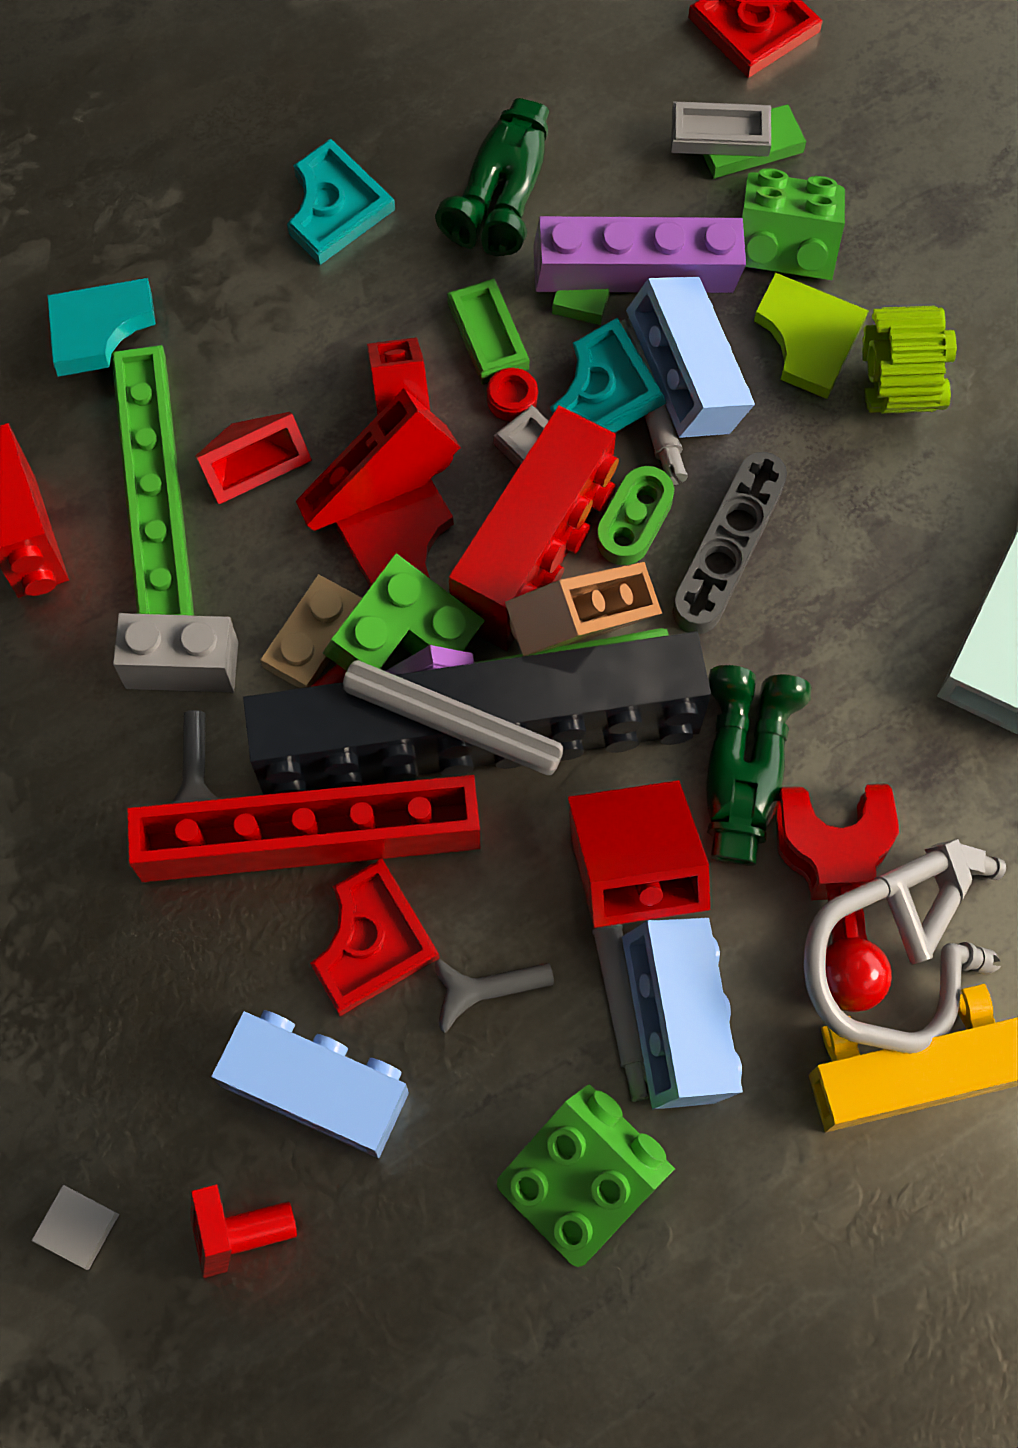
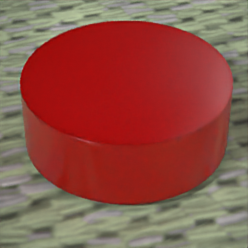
M506 368L496 372L490 378L487 385V404L490 411L497 418L511 422L531 405L536 408L538 403V385L534 377L527 371L519 368Z

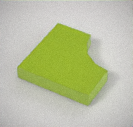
M775 273L756 311L754 322L769 330L781 346L784 367L780 380L828 399L866 321L869 310Z

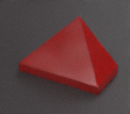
M291 412L231 423L195 455L218 505L312 461Z

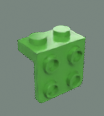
M771 168L761 169L759 173H749L742 212L746 255L745 267L832 280L845 225V188L837 185L835 180L824 176H811L808 180L790 178L785 172Z
M590 1084L563 1103L497 1179L499 1191L570 1264L576 1267L584 1266L633 1212L675 1170L666 1160V1153L661 1145L649 1135L639 1133L622 1117L623 1113L618 1103L605 1092L596 1091Z

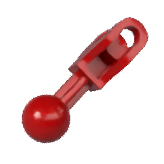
M885 783L866 785L865 792L857 804V823L844 828L826 825L815 815L810 802L809 792L804 787L781 788L779 803L775 812L778 852L784 862L793 871L802 875L808 882L811 901L828 900L829 902L877 877L876 869L884 861L899 833L895 800L891 786ZM862 908L837 922L831 931L833 943L826 948V977L828 986L839 1008L847 1012H862L878 1005L887 995L892 981L891 965L886 954L876 944L867 940L864 910Z

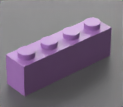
M540 216L533 245L536 292L609 289V292H639L648 278L700 277L706 293H733L746 266L743 218Z

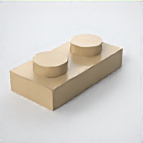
M318 574L260 659L262 667L298 688L310 687L318 680L331 660L323 654V651L362 597Z

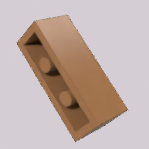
M645 562L558 580L505 602L510 616L511 632L519 642L523 656L608 634L662 614Z

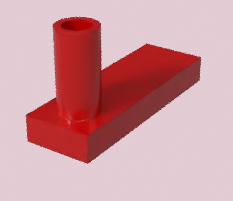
M217 1184L191 1191L190 1220L203 1278L226 1273L232 1254L297 1237L295 1219L289 1201L224 1217Z

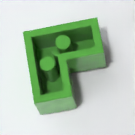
M396 553L332 637L323 654L346 671L350 664L357 660L380 669L398 644L412 655L429 645L463 651L485 620Z

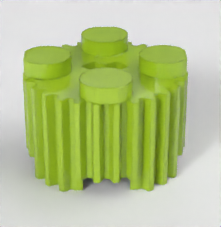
M937 306L882 307L874 309L872 319L875 325H866L863 329L864 337H862V360L867 361L869 380L874 384V388L864 389L865 403H867L869 413H911L946 410L950 405L951 390L948 378H944L946 373L945 363L955 361L957 344L955 331L945 330L944 309Z

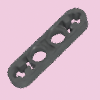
M755 452L747 456L742 462L677 591L673 606V617L677 625L687 633L698 631V634H704L717 625L782 494L787 470L783 461L773 453ZM761 471L770 474V477L763 484L758 499L749 495L755 477ZM737 510L746 511L754 518L755 526L748 531L735 530L728 524L727 515ZM712 553H723L732 559L734 568L727 574H716L707 568L705 559ZM702 585L711 589L705 610H702L698 616L689 613L690 604L696 602Z

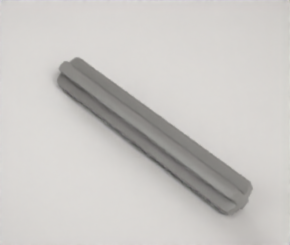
M359 660L353 661L345 673L343 680L344 690L351 695L545 775H552L560 763L563 746L557 741Z

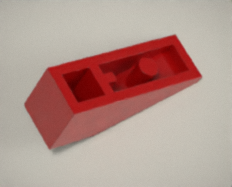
M403 388L301 494L296 503L306 525L313 531H316L424 486L435 474L441 473L450 465L454 454L461 447L447 425Z

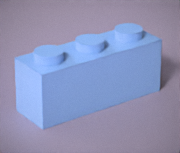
M700 277L648 278L626 309V312L640 341L654 379L664 395L665 405L679 438L730 434L755 403Z
M709 918L647 920L622 936L652 1110L715 1104L742 1093L740 1081L742 1065L738 1054L734 1050L729 1024L731 1008L727 996L723 993L718 967L720 959L719 946L716 939L712 936Z
M263 1010L260 1018L244 1011L211 1076L216 1083L224 1089L379 1158L409 1094L406 1083L399 1081L402 1072L375 1058H369L366 1065L345 1056L348 1050L346 1046L324 1035L316 1034L313 1042L292 1033L295 1024L273 1012Z

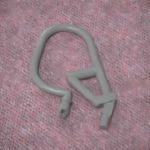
M959 839L941 842L926 848V855L886 872L874 880L826 903L818 911L810 925L804 951L806 988L810 1000L823 1022L834 1033L848 1041L909 1054L925 1050L931 1044L933 1037L948 1034L954 1025L959 1011L961 970H971L985 975L997 971L1001 966L993 965V962L1001 960L993 950L975 947V945L969 942H961L959 944L948 943L944 945L941 951L940 995L936 1013L932 1021L924 1029L909 1033L856 1021L839 1008L830 992L826 977L828 938L834 926L843 917L887 898L910 964L926 961L933 957L934 950L972 883V876L985 875L988 879L1000 880L1006 872L1004 860L997 857H988L984 850L960 844ZM935 876L940 891L921 924L909 888Z

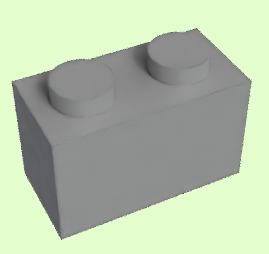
M119 613L113 665L125 689L234 693L239 642L230 617Z

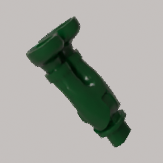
M516 98L513 100L510 109L504 110L501 113L498 122L490 130L479 148L471 168L468 185L462 197H447L438 206L435 221L441 232L450 240L468 249H472L475 246L480 234L482 220L486 216L491 204V198L498 184L504 181L501 195L498 197L494 210L489 213L481 235L482 247L487 254L493 256L512 255L521 249L527 237V228L522 217L527 200L541 170L545 153V140L548 136L546 120L549 115V109L545 105L523 98Z
M719 665L710 669L708 677L711 694L719 702L722 714L717 715V733L710 754L706 787L707 805L711 821L707 833L714 836L711 858L722 862L753 866L756 865L758 844L766 842V830L779 803L785 770V742L787 741L789 727L785 723L791 714L800 711L809 703L812 686L803 678L785 674L769 676L762 682L759 696V721L755 725V742L751 761L748 763L744 761L746 735H748L750 724L748 713L754 698L757 678L754 672L747 668L734 665Z

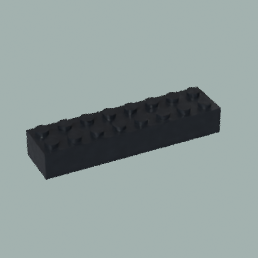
M698 631L396 675L561 743L563 754L560 761L575 759L583 755L586 750L606 748L607 752L619 753L636 748L640 742L660 740L665 745L686 742L692 739L693 735L700 733L711 697ZM343 682L243 696L250 762L263 795L362 786L363 783L385 780L386 783L414 781L418 779V775L440 772L442 776L456 777L472 772L474 767L496 764V767L501 769L523 766L351 695L344 690Z

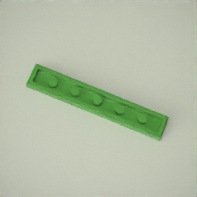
M162 345L115 351L111 355L137 614L194 616L165 352Z

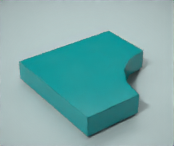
M329 139L293 165L295 177L304 189V198L299 211L287 223L288 234L319 265L395 211L394 199L332 139Z
M148 278L47 295L52 356L57 376L109 368L111 354L123 339L137 330L156 324L152 292Z
M615 318L572 343L577 357L575 378L566 394L550 406V409L554 413L560 405L615 433L666 404V400L618 318Z

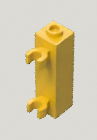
M985 984L961 990L958 1014L966 1030L933 1037L931 1044L925 1050L918 1053L909 1054L883 1049L860 1055L858 1043L840 1037L828 1026L821 1027L823 1040L832 1062L818 1065L809 1074V1079L825 1133L1018 1086V1017L995 1022L989 991Z

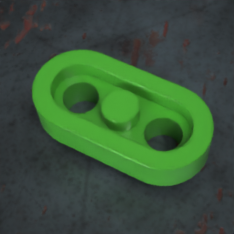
M652 466L638 467L630 471L622 481L599 523L597 532L598 550L609 562L617 565H630L641 560L647 553L671 509L674 496L673 482L663 470ZM649 495L655 501L650 504H644L638 500V497ZM623 536L629 538L632 543L628 546H620L614 539Z

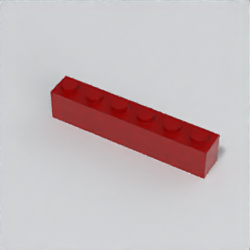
M474 775L127 808L129 864L141 882L481 849Z

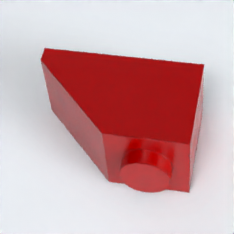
M417 337L368 343L367 348L377 415L403 388L430 410L425 364Z

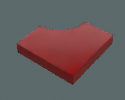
M698 0L690 5L688 18L747 78H750L818 34L823 21L802 0Z
M430 479L422 487L335 523L339 534L371 587L396 553L430 578L427 570L428 552L437 537L454 525V520L445 501Z
M380 859L333 886L339 905L338 929L328 948L310 964L339 1016H342L433 963L440 957L383 859Z

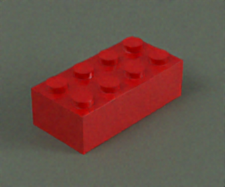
M560 405L557 407L449 576L450 594L485 620L475 635L508 651L515 638L511 632L510 616L505 602L561 580L564 572V567L561 566V563L569 551L576 554L580 550L590 530V525L587 524V521L595 509L602 512L606 508L614 493L616 484L610 480L619 462V458L614 456L616 433Z

